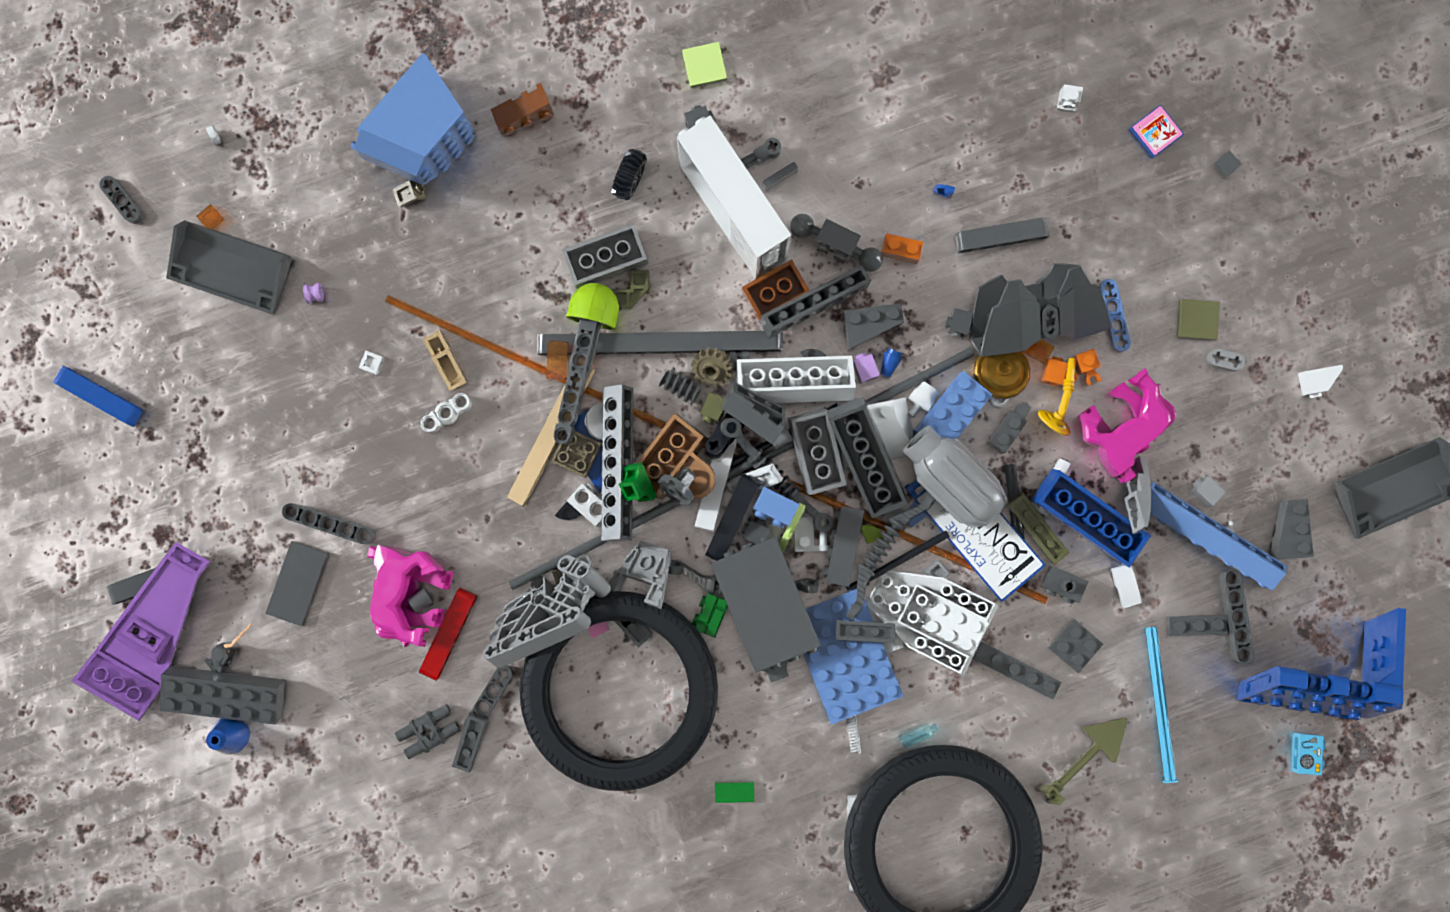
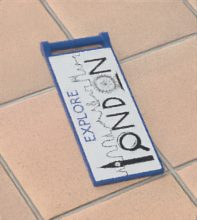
M916 479L911 484L908 483L904 486V489L920 505L929 492L925 489L918 495L915 490L921 484ZM937 500L929 510L925 511L941 532L945 530L948 532L950 537L947 539L1001 602L1045 567V563L1002 513L988 525L974 528L964 523H959Z

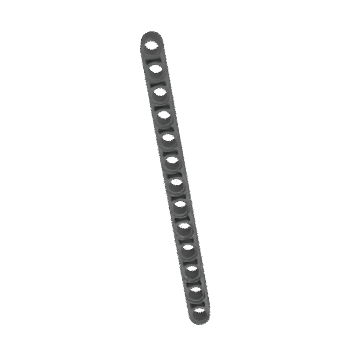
M765 331L600 333L595 355L699 353L701 349L705 351L708 347L710 349L718 348V350L725 353L730 351L779 352L783 351V332L770 339ZM576 334L537 335V355H571ZM588 337L582 340V347L589 346L590 339Z

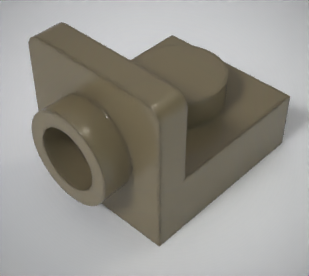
M411 180L392 189L398 207H405L416 200L426 199L423 185Z

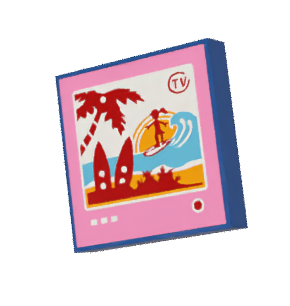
M1162 105L1158 106L1130 128L1152 158L1184 135Z

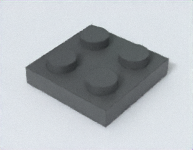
M1072 618L1048 648L1075 672L1079 673L1103 646V643Z

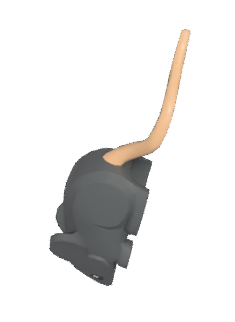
M251 624L231 644L223 642L212 649L211 659L206 658L204 660L211 671L220 673L223 672L225 666L229 667L231 665L230 660L232 661L237 654V650L233 646L250 628Z

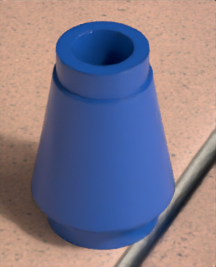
M888 348L887 352H884L880 374L891 378V375L902 360V353Z

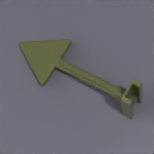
M1121 718L1083 727L1085 733L1094 741V745L1057 781L1055 780L1052 784H1039L1035 790L1045 793L1048 797L1045 801L1048 804L1061 805L1065 801V798L1060 794L1064 789L1063 787L1100 750L1113 763L1117 762L1128 719Z

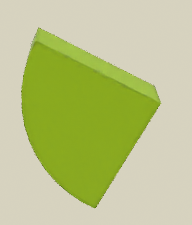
M871 525L861 526L866 544L876 541V538H883L880 534L882 531Z

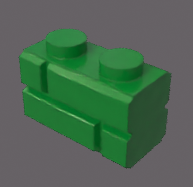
M708 593L707 597L702 596L699 604L702 607L700 614H695L692 624L695 625L699 632L715 638L728 605L725 599Z

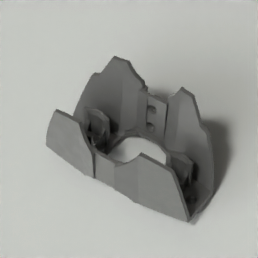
M1053 263L1049 272L1036 281V284L1025 286L1021 279L1007 281L1001 274L979 286L972 317L971 342L979 356H992L1026 351L1031 345L1045 338H1054L1060 335L1072 341L1112 327L1097 284L1090 283L1082 267L1074 264Z

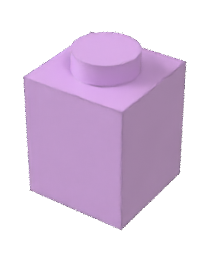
M862 353L855 356L856 360L853 361V366L860 384L880 376L872 354Z

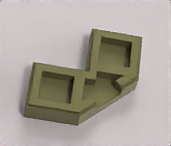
M630 270V289H611L618 299L619 309H631L649 291V270Z

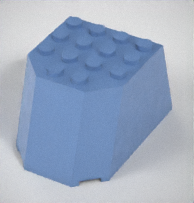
M422 53L358 126L359 136L356 142L353 141L350 147L362 159L421 185H425L450 168V163L453 159H457L462 154V149L465 145H469L474 140L476 132L428 57Z

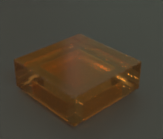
M211 204L196 216L205 227L214 229L224 220Z

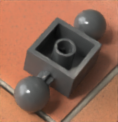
M798 214L792 218L790 222L792 234L798 238H806L808 236L815 238L814 247L817 248L816 250L824 255L828 253L834 256L833 259L840 263H848L852 256L858 259L859 265H862L865 271L874 272L882 266L883 256L878 249L869 247L863 250L857 247L861 235L827 218L821 229L814 226L813 219L807 214Z

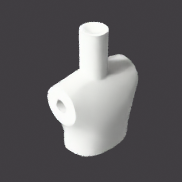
M922 382L908 398L914 403L908 412L909 416L914 418L920 408L928 412L939 392L928 383Z

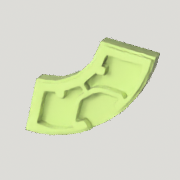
M799 503L800 505L790 525L786 528L779 542L782 552H784L806 508L801 503Z

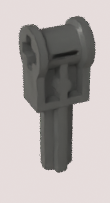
M769 138L764 145L753 150V153L740 160L748 169L768 159H776L780 155L781 143L776 138ZM769 146L776 147V150L774 152L772 149L769 150Z

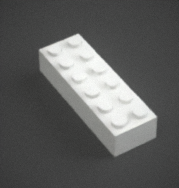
M852 356L737 360V383L775 403L854 400L856 384Z

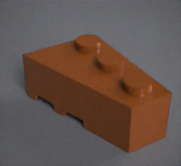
M541 82L536 85L537 89L528 93L525 90L521 93L522 97L513 101L509 99L490 109L501 135H510L516 131L515 129L530 127L533 125V122L547 120L551 117L550 115L554 114Z

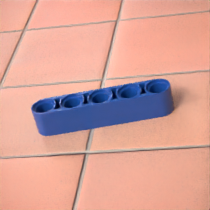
M63 365L52 381L59 387L132 427H135L144 411L133 403Z

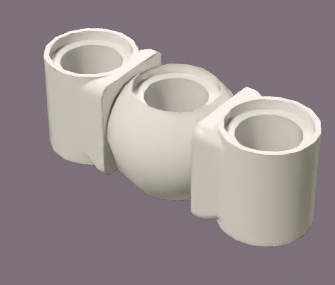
M458 393L449 401L440 403L436 407L435 412L432 411L421 419V428L426 432L436 433L440 428L445 427L444 425L453 424L459 415L461 416L464 412L471 409L472 399L464 393ZM461 398H466L467 404L464 407H459L458 401ZM449 408L451 415L448 418H443V411ZM430 419L435 421V426L432 429L427 428V422Z

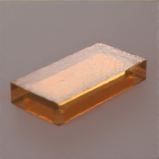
M549 340L546 379H566L568 342Z

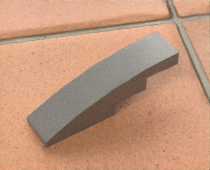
M1139 456L1134 460V465L1131 466V469L1137 476L1127 482L1129 495L1124 498L1133 534H1137L1147 528L1150 518L1151 487L1145 456Z

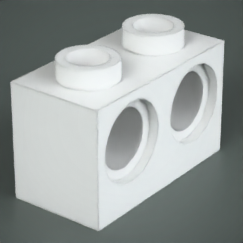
M581 484L567 502L592 524L598 526L602 522V515H595L593 508L595 505L602 506V497L599 498L595 495L596 490L590 484L586 486ZM582 492H587L589 495V499L585 503L579 501V495Z

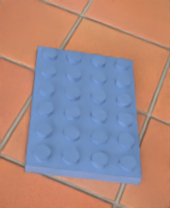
M857 589L806 608L821 646L817 647V652L809 655L805 652L803 655L831 725L904 697L883 643L835 640L836 620L852 621L846 615L856 601ZM864 600V606L854 621L874 622Z

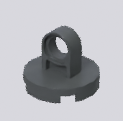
M686 467L675 478L666 474L662 475L658 480V483H660L659 488L670 499L677 498L681 500L679 502L680 505L688 506L694 499V495L688 487L695 479L696 474L689 467Z

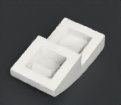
M1122 565L1111 568L1114 585L1118 590L1122 608L1141 604V597L1132 566L1129 568Z

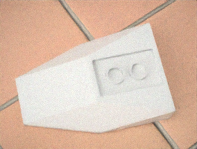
M888 571L881 575L867 601V606L884 623L895 624V634L907 647L963 676L998 608L996 603L945 578L897 571Z

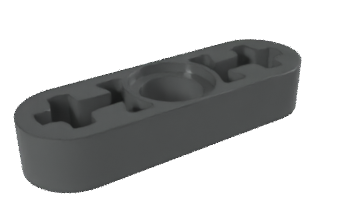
M111 176L103 177L100 181V188L126 221L132 224L139 223L143 218L142 210L118 180ZM108 182L112 183L111 185L116 190V192H113L111 189L107 188ZM120 195H125V203L118 205L117 198ZM128 207L135 212V218L130 217L131 213L127 210Z

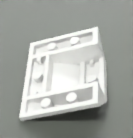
M906 397L868 405L890 459L906 456L903 450L914 437ZM838 442L843 469L850 468Z

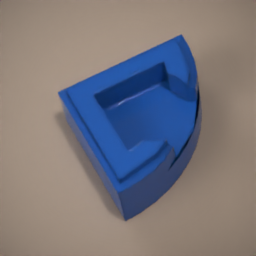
M938 184L935 185L933 192L951 198L955 187Z

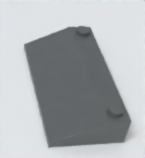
M184 220L173 228L166 279L274 314L289 273L291 256Z
M1440 437L1335 482L1339 501L1357 539L1450 500V443Z

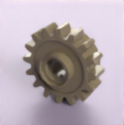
M708 347L705 351L701 349L699 354H695L691 363V373H696L694 379H700L701 384L707 383L706 386L708 388L710 384H713L714 388H717L718 384L724 386L725 382H729L733 373V363L730 362V356L727 357L725 352L718 350V348L710 349Z

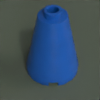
M220 718L208 733L206 743L209 748L226 755L236 754L249 742V727L244 721Z

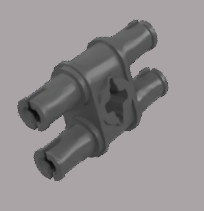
M447 704L432 712L426 711V714L415 720L412 719L409 725L395 732L399 742L413 735L418 737V742L404 749L408 759L422 752H430L431 749L440 744H445L446 739L461 731L456 721L442 729L438 727V721L452 714ZM430 728L432 732H430L428 735H425L424 732L426 731V729Z

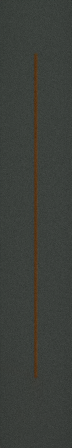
M388 295L385 299L386 303L566 384L567 377L394 297ZM587 386L584 393L603 402V393ZM633 407V416L661 429L666 425L667 422ZM794 481L792 488L799 486V492L836 509H840L841 505L848 506L822 493L809 495L805 492L804 485ZM864 513L862 521L886 532L888 531L884 526H892L876 518H871L868 514ZM898 530V533L901 535L900 538L919 546L926 542L905 531ZM937 546L927 549L936 555L974 571L964 558ZM1023 585L1016 590L1043 604L1048 599L1047 596Z

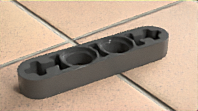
M506 665L496 669L470 711L471 713L475 711L480 716L489 717L513 677V670L510 666ZM507 669L509 677L502 679L501 683H504V686H502L499 682L494 681V679L499 680L501 677L500 670ZM491 685H496L499 688L497 696L490 695L489 687ZM481 702H486L489 705V710L486 713L479 710Z

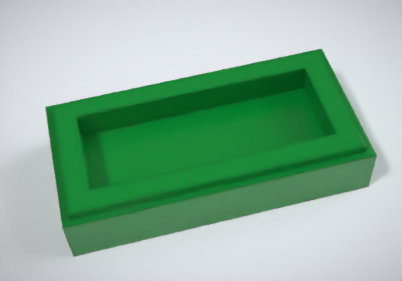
M754 781L715 782V803L754 802Z

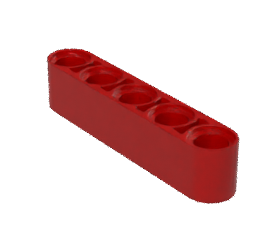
M461 587L458 588L444 616L442 625L439 627L419 669L420 674L435 681L439 679L475 604L476 594Z

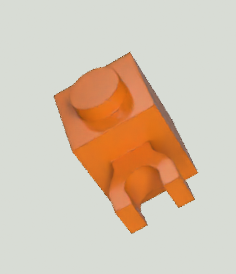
M1095 349L1072 357L1076 359L1075 369L1077 374H1085L1086 386L1091 385L1090 377H1094L1096 383L1102 381L1100 375L1095 372V369L1101 367Z
M1056 356L1047 359L1040 382L1056 387L1062 386L1064 379H1066L1068 363L1063 362V358ZM1074 373V380L1077 382L1079 374Z

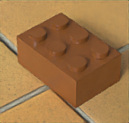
M792 259L741 288L744 297L759 322L763 314L810 291Z

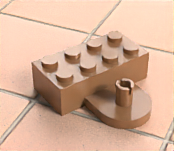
M675 413L637 463H643L657 499H664L666 496L659 488L660 483H658L662 475L666 474L675 478L686 467H689L696 474L695 479L688 488L693 493L694 499H702L713 491L716 483V476L712 467L697 456L709 438L682 416Z

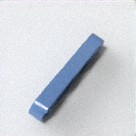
M1106 279L1099 285V290L1109 313L1111 327L1114 320H1119L1122 324L1120 330H1115L1112 327L1108 329L1112 348L1116 352H1124L1130 348L1131 340L1118 285L1114 280ZM1106 283L1113 288L1110 290V296L1115 295V297L1108 300L1105 298L1109 296L1108 290H1104ZM1110 301L1117 304L1115 312L1108 309L1107 305ZM1121 332L1124 333L1120 335L1121 341H1125L1126 343L1125 345H1123V348H1121V346H1117V342H1119L1120 339L1119 335L1115 337L1114 334H1119Z

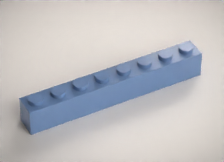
M1152 481L1150 484V514L1155 516L1160 523L1171 526L1176 533L1185 535L1197 546L1201 545L1209 554L1220 557L1228 566H1234L1239 569L1244 576L1253 578L1263 588H1269L1273 591L1286 575L1287 565Z

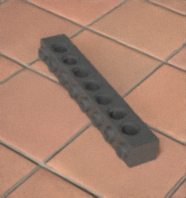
M621 384L603 387L601 540L608 542L632 541V500H625L618 484L624 479L623 468L628 464H633V388Z

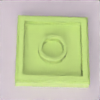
M719 42L682 50L690 88L727 80Z

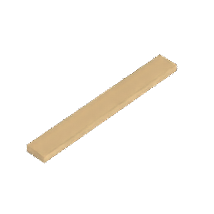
M577 361L578 366L584 365ZM593 369L588 374L585 390L595 372ZM579 377L573 379L574 382H580L581 380ZM565 386L507 498L521 506H526L558 444L553 436L556 423L559 424L558 413ZM571 387V389H573V390H576V391L579 390L578 388H573V387ZM575 393L570 394L568 397L570 404L574 403L577 399ZM567 412L564 414L563 419L565 422H569L572 413ZM562 431L559 434V439L561 438L564 431Z

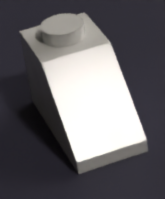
M1343 365L1298 373L1302 396L1309 395L1310 398L1322 396V392L1330 389L1343 370Z

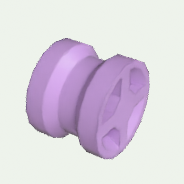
M315 283L312 286L309 284L303 286L304 298L307 304L316 300L318 302L324 300L323 289L320 283Z

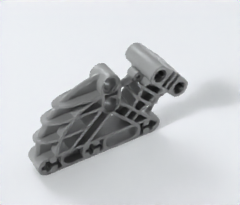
M569 555L563 556L557 564L563 576L556 587L544 576H540L532 580L527 591L504 607L505 612L496 619V629L489 635L491 644L484 649L483 657L496 668H502L587 630L591 624V619L583 612L585 605L588 604L589 599L593 596L599 598L607 596L611 590L610 584L586 562Z

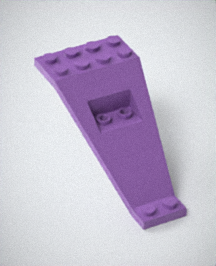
M175 542L93 654L72 679V682L135 720L140 721L161 692V674L171 666L197 581L210 564L209 560ZM134 630H139L137 635L132 634ZM152 639L156 640L155 644H149V641Z

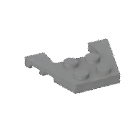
M639 541L625 557V563L620 569L613 572L614 575L608 582L611 586L610 592L620 591L627 577L652 585L644 602L647 605L661 609L672 552L668 549Z

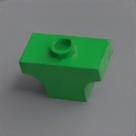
M642 462L628 464L623 468L624 479L618 485L626 501L637 500L638 502L654 500L657 497Z

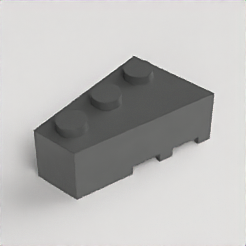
M1308 499L1280 501L1275 524L1276 530L1274 537H1272V548L1269 555L1277 560L1314 557Z

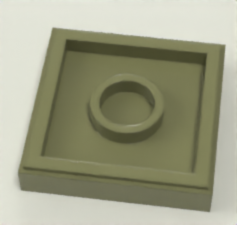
M1181 299L1178 338L1218 340L1220 302Z

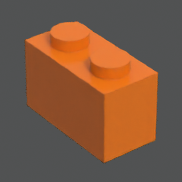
M886 233L881 253L883 257L917 264L920 260L923 241Z

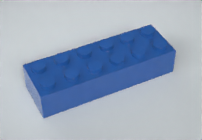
M1051 469L1030 500L1116 562L1129 568L1151 537L1144 530L1133 534L1129 519L1057 469Z

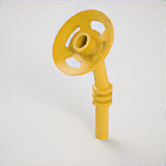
M1075 358L1068 359L1067 374L1062 389L1064 393L1059 410L1055 411V413L1045 409L1038 411V416L1047 426L1065 436L1071 433L1064 419L1071 394L1074 392Z

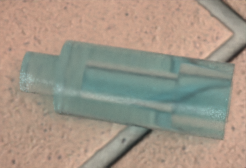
M925 724L899 735V738L905 749L933 737L932 733L937 732L938 728L936 724L930 726Z

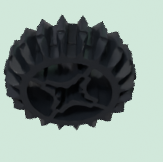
M630 149L623 157L612 185V193L617 198L627 201L636 191L647 161L646 154L642 153V151Z

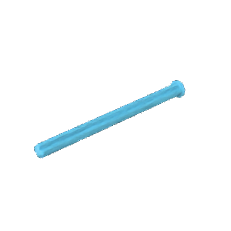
M1147 627L1146 636L1165 778L1163 783L1179 782V779H1176L1158 630L1157 627Z

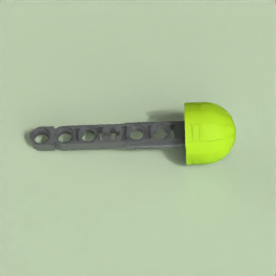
M585 284L578 288L570 299L566 318L579 324L558 413L559 424L556 423L553 436L554 440L562 445L569 444L574 436L575 428L573 426L577 423L601 328L614 330L619 314L618 299L614 292L603 284ZM588 337L590 339L589 346L582 347V340ZM580 356H584L586 359L583 366H578L577 359ZM581 378L580 382H574L573 379ZM571 387H573V388H578L579 390H578V391L573 390V389H571ZM575 393L577 399L574 403L570 404L568 397L570 394ZM567 412L572 413V419L569 422H565L563 419L564 414ZM562 431H566L568 434L567 439L564 441L559 439V434Z

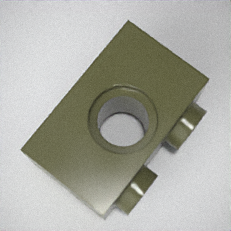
M711 392L708 393L700 412L703 422L714 425V423L719 424L724 412L722 409L723 397Z

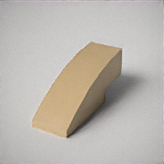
M441 329L424 336L423 341L449 391L467 383Z

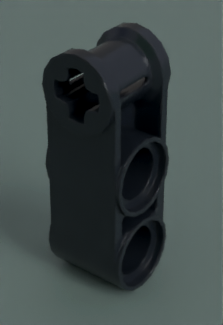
M726 413V415H725V417L723 418V420H725L726 418H734V417H733L732 415H729L728 413ZM723 420L716 426L705 444L707 456L711 459L720 458L735 440L734 437H726L721 432L720 427ZM733 422L728 423L726 427L729 433H733L736 428ZM740 422L742 430L745 425ZM716 446H718V450H717V449H713V451L711 450V447L715 448Z

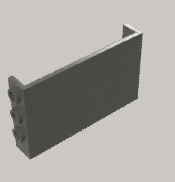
M771 535L761 538V543L753 545L751 542L741 546L743 550L735 553V550L729 551L724 554L725 558L711 563L755 673L769 667L771 670L781 667V662L789 660V663L800 659V654L805 652L807 655L818 651L817 647L821 646L776 537L771 538Z

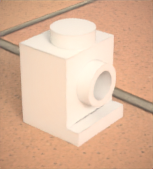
M1064 84L1059 91L1057 109L1076 112L1077 106L1081 103L1083 87Z

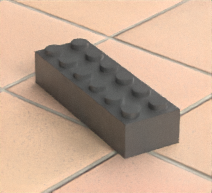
M864 396L827 410L828 420L871 518L908 505L904 489Z
M169 666L161 674L160 711L276 725L283 716L285 680Z

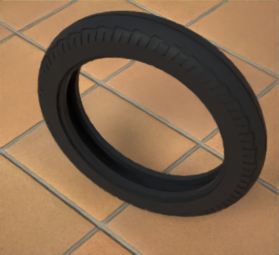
M611 591L603 598L593 596L589 599L588 604L585 605L583 612L590 617V626L606 621H629L644 625L664 637L678 653L688 679L689 700L687 711L674 735L657 750L642 757L629 760L605 759L584 751L563 732L552 709L550 680L558 655L574 636L525 657L519 689L520 706L524 723L533 743L543 757L559 772L578 783L592 788L608 791H629L645 788L667 779L683 768L698 752L708 736L715 717L718 700L717 674L713 658L703 637L683 614L667 603L663 602L661 609L647 605L644 602L647 595Z
M932 745L913 749L893 758L867 780L851 807L844 836V857L847 874L855 895L867 912H916L894 899L882 882L875 856L876 835L886 809L902 791L916 782L936 776L962 777L980 784L999 804L1009 828L1010 853L1003 877L994 891L985 900L964 912H1021L1032 895L1039 877L1043 855V840L1039 818L1032 800L1019 780L1007 768L993 758L973 749L954 745Z

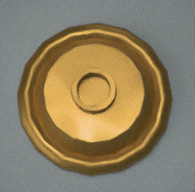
M1021 351L992 356H978L974 365V376L976 382L993 394L992 397L1007 399L1017 396L1026 388L1030 380L1031 368L1027 357Z

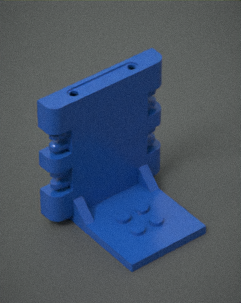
M1397 608L1365 622L1362 682L1349 680L1348 677L1316 675L1307 673L1306 670L1276 666L1242 680L1238 688L1237 701L1258 705L1270 703V706L1274 707L1287 705L1289 710L1301 712L1308 709L1311 713H1322L1323 711L1326 712V716L1350 720L1369 719L1402 709L1404 700L1406 609Z

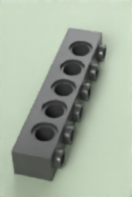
M860 265L763 314L759 323L770 339L866 290L871 279L863 266Z

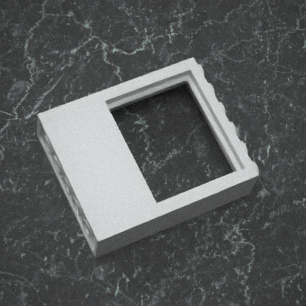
M711 116L707 118L702 117L695 122V126L692 128H685L680 131L677 137L680 168L754 278L757 279L787 259L791 240L790 232Z

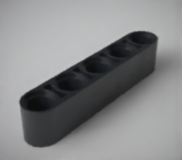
M742 473L705 556L715 561L725 558L724 554L730 548L760 483L759 480Z

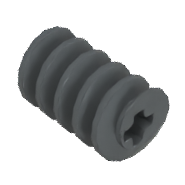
M673 367L665 373L659 383V387L665 384L664 390L667 391L671 388V394H675L678 391L677 397L679 399L685 395L684 402H688L691 399L690 405L692 406L701 391V383L694 386V379L687 382L688 376L686 375L684 378H681V371L675 375V368Z

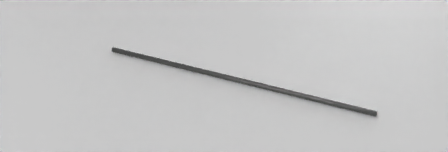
M970 347L867 399L866 403L870 405L884 402L975 356ZM791 441L777 450L773 447L761 453L760 456L767 454L768 458L766 461L794 448V443ZM745 461L731 468L727 481L752 469L755 461L752 463ZM677 498L670 499L633 518L632 529L680 506L679 502L681 500ZM599 535L509 581V585L514 590L558 568L557 564L563 556L569 555L577 558L608 541H602V535Z

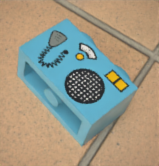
M1293 732L1291 771L1298 774L1322 775V770H1324L1325 766L1324 759L1322 758L1326 747L1324 736Z

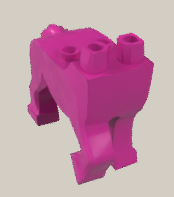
M1146 368L1140 370L1135 376L1127 380L1130 384L1142 390L1143 398L1132 391L1125 382L1107 393L1111 398L1120 399L1127 403L1131 408L1134 419L1127 420L1111 430L1100 416L1095 405L1090 406L1077 416L1082 423L1084 442L1098 446L1099 457L1106 471L1111 477H1116L1121 484L1127 483L1137 476L1131 469V466L1134 465L1135 455L1146 451L1150 447L1149 443L1160 436L1176 419L1174 406L1163 398L1160 392L1161 384H1156L1152 380Z
M388 545L370 546L367 557L374 559V565L377 568V577L373 583L374 590L370 604V616L375 624L376 634L381 638L397 639L402 642L404 648L409 646L410 643L425 647L426 641L423 640L424 633H429V628H416L414 630L411 627L425 625L441 627L445 609H431L426 613L420 614L410 607L408 598L419 591L420 582H425L441 589H450L454 572L443 571L444 568L426 551H418L413 554Z

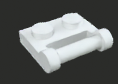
M803 513L794 530L795 552L828 551L827 532L819 531L820 546H814L813 518L809 514ZM822 517L819 520V525L821 528L827 525V519L825 517Z

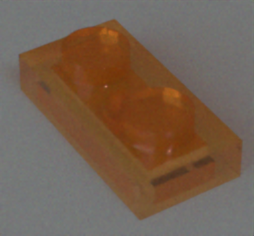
M1041 339L1031 345L1026 351L1021 352L1045 364L1055 347Z

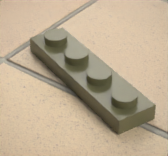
M1020 493L1007 504L1052 564L1056 565L1070 553L1024 493Z

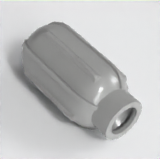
M926 426L905 446L903 452L914 462L913 466L917 481L959 523H964L974 528L986 526L1005 507L1007 497L1000 485V481L959 439L941 437L931 426Z

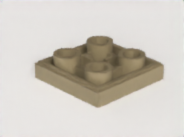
M565 431V433H564V435H563L561 441H564V440L567 439L568 434H567L566 431ZM575 431L573 439L569 444H559L551 462L587 478L602 443Z

